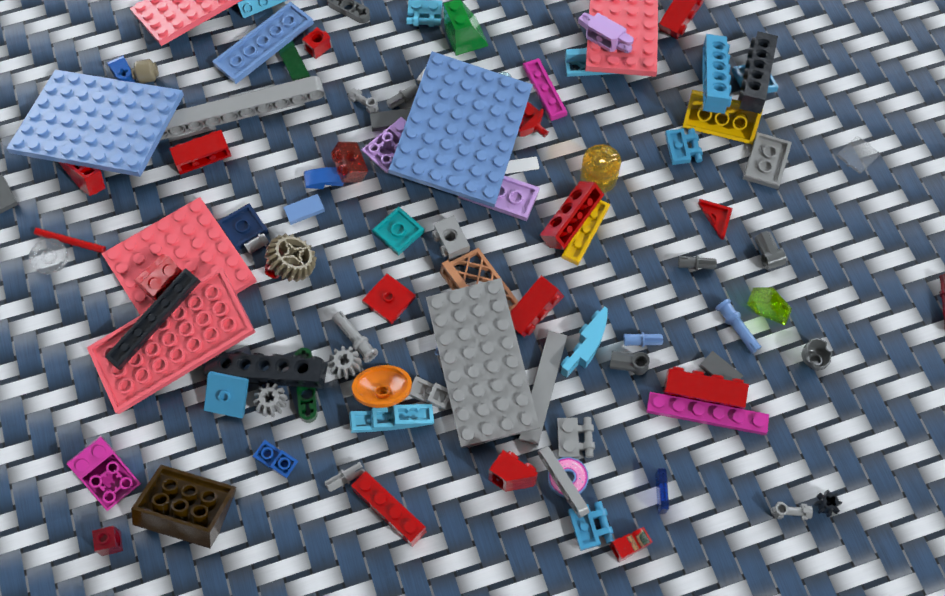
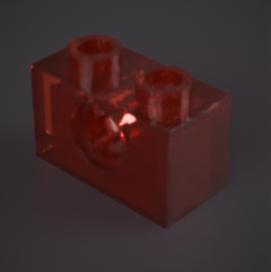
M338 142L331 152V156L341 181L362 182L368 173V169L358 143Z

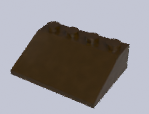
M160 465L131 508L132 525L211 549L220 533L235 495L236 487Z

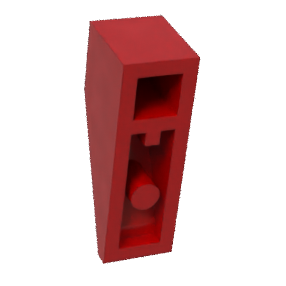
M58 162L76 185L87 195L91 196L105 189L101 170Z

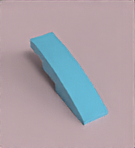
M432 404L394 405L392 408H372L371 411H351L349 413L351 433L388 431L434 424Z

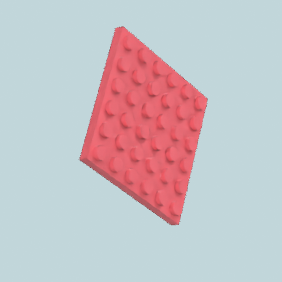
M200 197L101 253L140 315L145 313L155 301L134 280L162 254L169 256L182 271L185 268L189 270L199 280L220 267L223 268L236 294L257 282Z

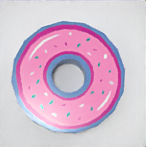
M573 457L558 459L565 472L573 475L574 480L572 483L579 494H581L586 489L589 480L585 465ZM548 472V483L551 490L558 496L565 498Z

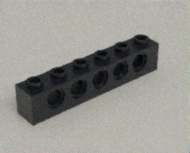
M757 31L756 37H752L738 101H741L739 109L761 114L766 101L778 36Z
M224 351L206 362L203 374L207 378L210 371L249 379V384L266 385V383H269L270 385L277 384L278 386L324 389L327 365L322 358L317 356H311L310 358H303L299 355L284 357L280 354L266 356L262 353L250 355L239 351L234 353ZM231 363L230 367L225 368L227 364ZM250 364V367L244 370L245 366ZM269 366L266 371H263L264 367ZM289 367L287 371L282 372L283 368ZM304 368H308L305 373L301 374Z

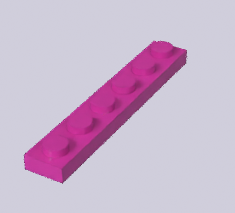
M649 393L646 413L760 435H766L768 432L769 414L660 393Z

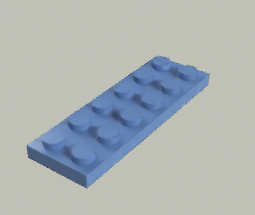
M290 1L212 62L218 70L237 84L313 25V19Z

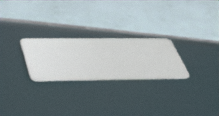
M537 157L510 160L505 173L539 169Z

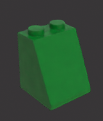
M453 0L444 3L445 32L455 55L487 47V40L477 18L462 0Z

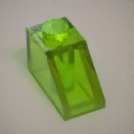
M773 287L753 288L747 302L756 314L782 325H786L792 310Z

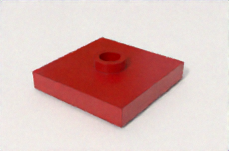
M386 273L362 299V303L392 324L412 303L416 295Z

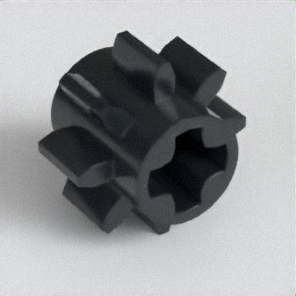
M826 490L824 495L819 493L816 496L819 501H816L814 505L818 506L819 514L825 513L827 517H830L832 512L834 514L840 512L837 506H840L842 502L837 497L838 493L832 494L829 490Z

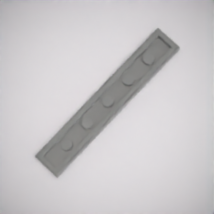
M548 331L531 393L540 429L521 433L519 441L539 445L567 335Z

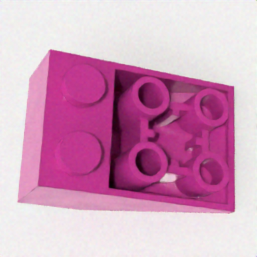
M99 436L67 462L70 469L107 511L141 484L102 436Z

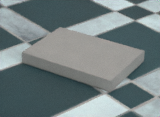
M757 132L743 179L778 190L792 142Z

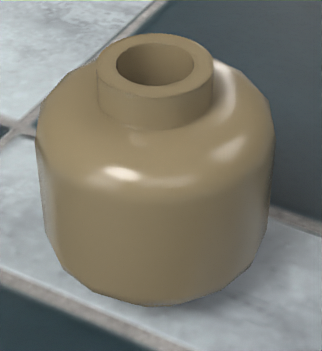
M151 59L136 61L134 68H131L133 79L137 78V81L141 84L154 82L157 76H159L157 64Z

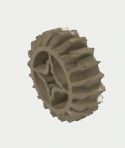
M286 233L272 239L265 253L266 264L270 265V270H274L275 275L279 274L281 279L287 278L289 282L292 280L295 282L303 281L306 277L310 276L315 268L317 258L315 257V251L311 250L312 245H307L306 240L302 241L300 236L295 238L293 234L288 236Z

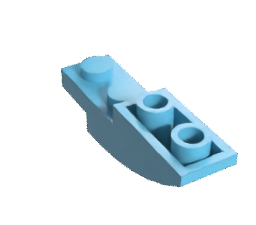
M605 306L601 311L597 310L593 314L589 325L585 324L580 329V342L573 349L574 353L571 357L567 356L562 361L561 374L566 378L578 365L585 369L595 356L606 327L608 309Z

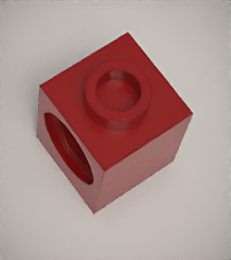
M318 27L302 39L304 50L315 59L331 48L330 36L326 31H322Z

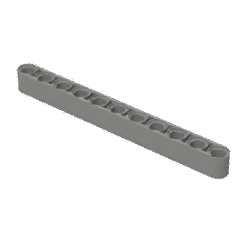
M311 76L177 110L160 140L321 99L325 95L321 79L318 76Z

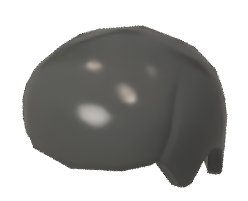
M819 338L811 339L803 347L801 356L809 368L817 371L823 370L831 363L832 351L827 349L826 341Z

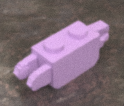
M583 13L579 17L578 24L586 29V38L609 52H614L616 49L627 54L631 52V44H633L634 38L626 33V28L600 13H597L595 16Z

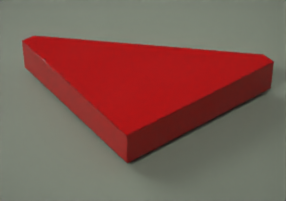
M699 199V207L720 239L724 240L733 208Z

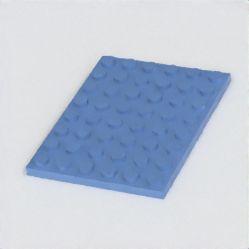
M432 51L388 173L495 207L533 84Z
M54 70L6 149L11 154L141 177L184 94L182 90Z

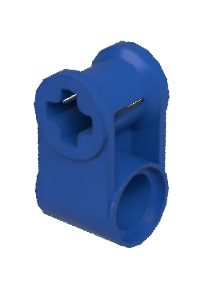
M123 55L107 62L117 80L136 83Z

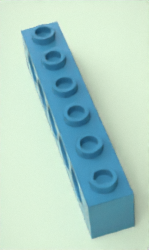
M706 34L702 47L703 111L725 114L726 108L731 105V85H729L731 65L729 64L730 54H728L730 44H727L726 36Z

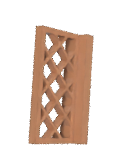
M479 248L451 262L449 260L443 262L440 269V274L452 290L469 286L465 282L466 278L477 280L476 284L479 281L487 282L493 280V278H501ZM476 255L481 260L480 264L469 262L470 258ZM458 264L466 266L465 272L457 271L454 266ZM468 267L479 269L478 276L467 273ZM481 270L489 271L491 279L481 277ZM502 280L506 298L513 303L509 307L511 312L517 305L518 300Z

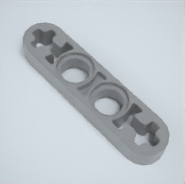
M548 446L538 450L541 461L575 514L579 518L589 514L588 506L552 450Z

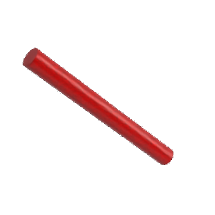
M35 228L34 235L99 253L106 251V247L40 228Z

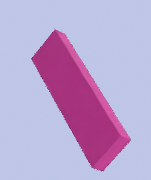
M540 59L523 63V68L531 84H533V88L550 121L567 116V110Z

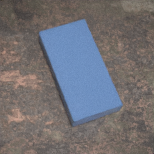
M318 194L283 207L290 225L325 212Z

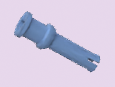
M726 299L716 306L715 309L721 312L726 319V324L733 327L751 354L757 352V349L762 348L740 319L741 314L731 305L730 299Z

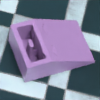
M402 117L361 149L364 154L386 173L389 172L406 124V120Z

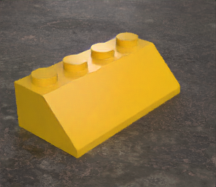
M692 90L682 128H694L698 132L753 144L761 114L739 109L741 101L732 99L731 105L726 108L725 114L703 111V92Z

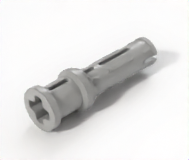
M342 311L333 315L332 320L353 343V349L362 355L363 361L365 363L372 361L378 355V350L369 344L368 338L362 336Z

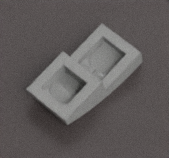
M417 376L412 382V389L408 395L441 409L446 408L450 399L447 388L437 383L432 384Z

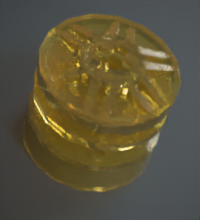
M604 144L590 147L583 156L580 172L581 181L596 182L603 193L612 190L617 184L622 163L617 150Z

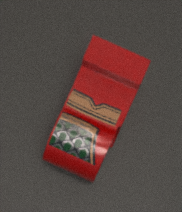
M642 527L631 534L629 533L622 538L612 541L610 548L620 563L653 542L646 529Z

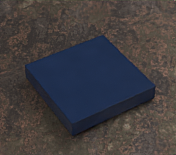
M250 203L217 221L237 251L244 248L245 243L258 237V234L264 233L266 235L269 233Z

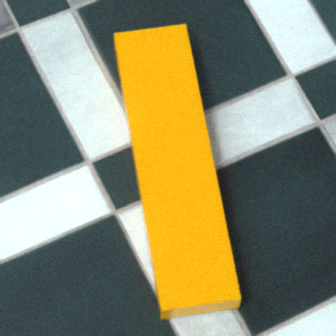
M600 200L565 248L561 256L562 259L577 266L579 265L610 208L609 203Z

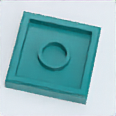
M398 206L374 227L372 232L399 256L425 232V229Z

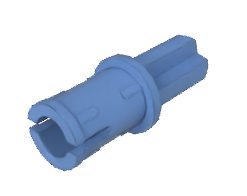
M641 332V334H624V346L644 347L645 345L663 344L662 334H644V332Z

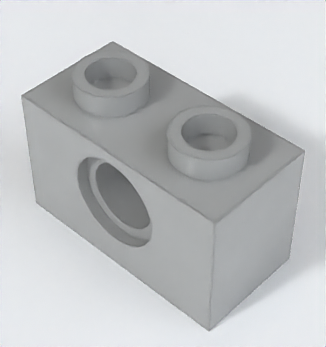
M454 215L434 223L432 235L436 242L439 241L441 245L440 251L443 257H447L449 262L470 252V245ZM448 238H453L454 240H453V241H447L446 239H448Z

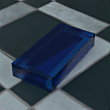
M658 468L655 473L658 514H666L669 510L667 471L665 468Z

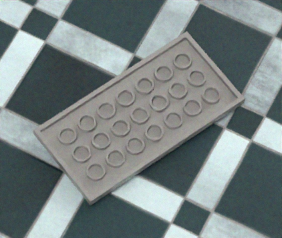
M498 278L426 297L461 448L540 429L502 279Z

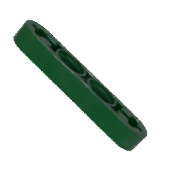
M300 348L295 353V355L301 357L303 356L302 354H306V358L313 356L308 348ZM304 368L301 373L307 371L308 368ZM297 387L299 416L302 421L311 423L318 416L316 388ZM304 390L312 391V396L308 399L302 398L301 394ZM305 404H309V408L313 412L310 413V417H306L303 414L307 411Z

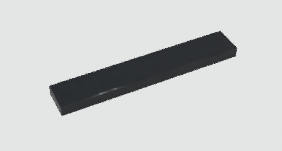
M185 268L105 357L117 369L121 370L201 281Z

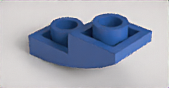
M326 167L304 171L305 188L324 189L325 185L343 186V168Z
M266 440L263 441L253 455L254 459L286 479L298 463V460L283 450H279Z

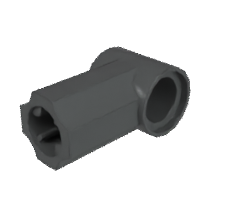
M764 231L755 236V242L762 254L761 261L766 270L786 264L785 253L782 249H778L771 232Z
M612 351L610 369L631 371L636 375H643L648 371L650 358L644 352L632 354ZM642 361L645 365L638 366L635 362Z

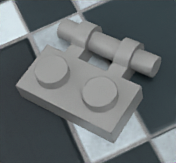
M591 417L583 418L584 425H578L577 418H557L559 459L562 457L579 459V451H585L586 458L594 457L595 442H593L592 438L594 425L591 422ZM578 433H584V443H579Z

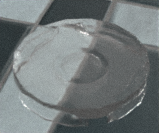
M53 238L37 242L29 253L31 266L38 273L45 275L60 271L68 261L66 246L61 241Z

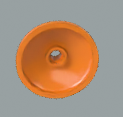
M379 365L368 368L359 373L352 383L354 398L361 404L372 408L394 406L403 401L412 389L410 375L405 370L391 365Z

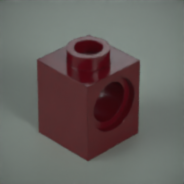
M115 526L92 531L94 551L99 555L106 556L123 551L121 531Z

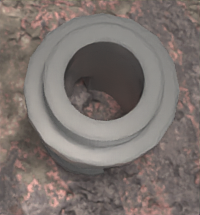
M263 233L261 235L258 234V237L244 245L248 252L252 254L263 246L267 247L266 244L269 241Z

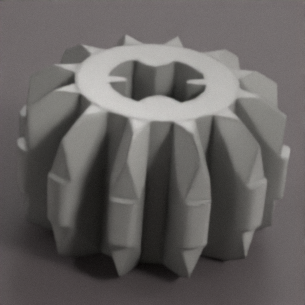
M344 346L341 347V351L334 349L335 355H329L331 361L328 362L331 374H336L338 379L344 375L345 379L348 380V375L350 374L355 377V371H360L361 369L359 364L362 361L361 358H358L359 353L357 351L353 352L351 346L347 350H345Z
M266 383L265 389L259 386L260 393H254L256 399L253 401L254 406H257V412H262L265 417L269 413L274 417L276 411L282 414L281 407L287 406L284 401L288 399L287 395L284 394V389L282 387L278 388L277 384L270 387L269 383Z

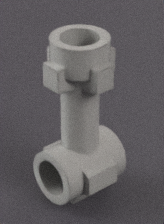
M353 88L348 94L352 102L359 101L365 105L366 111L369 114L376 113L379 110L378 101L375 98H365L361 95L362 91Z
M777 502L771 508V513L777 519L784 518V515L801 516V520H808L813 516L812 506H807V504H801L799 508L788 507L783 502Z

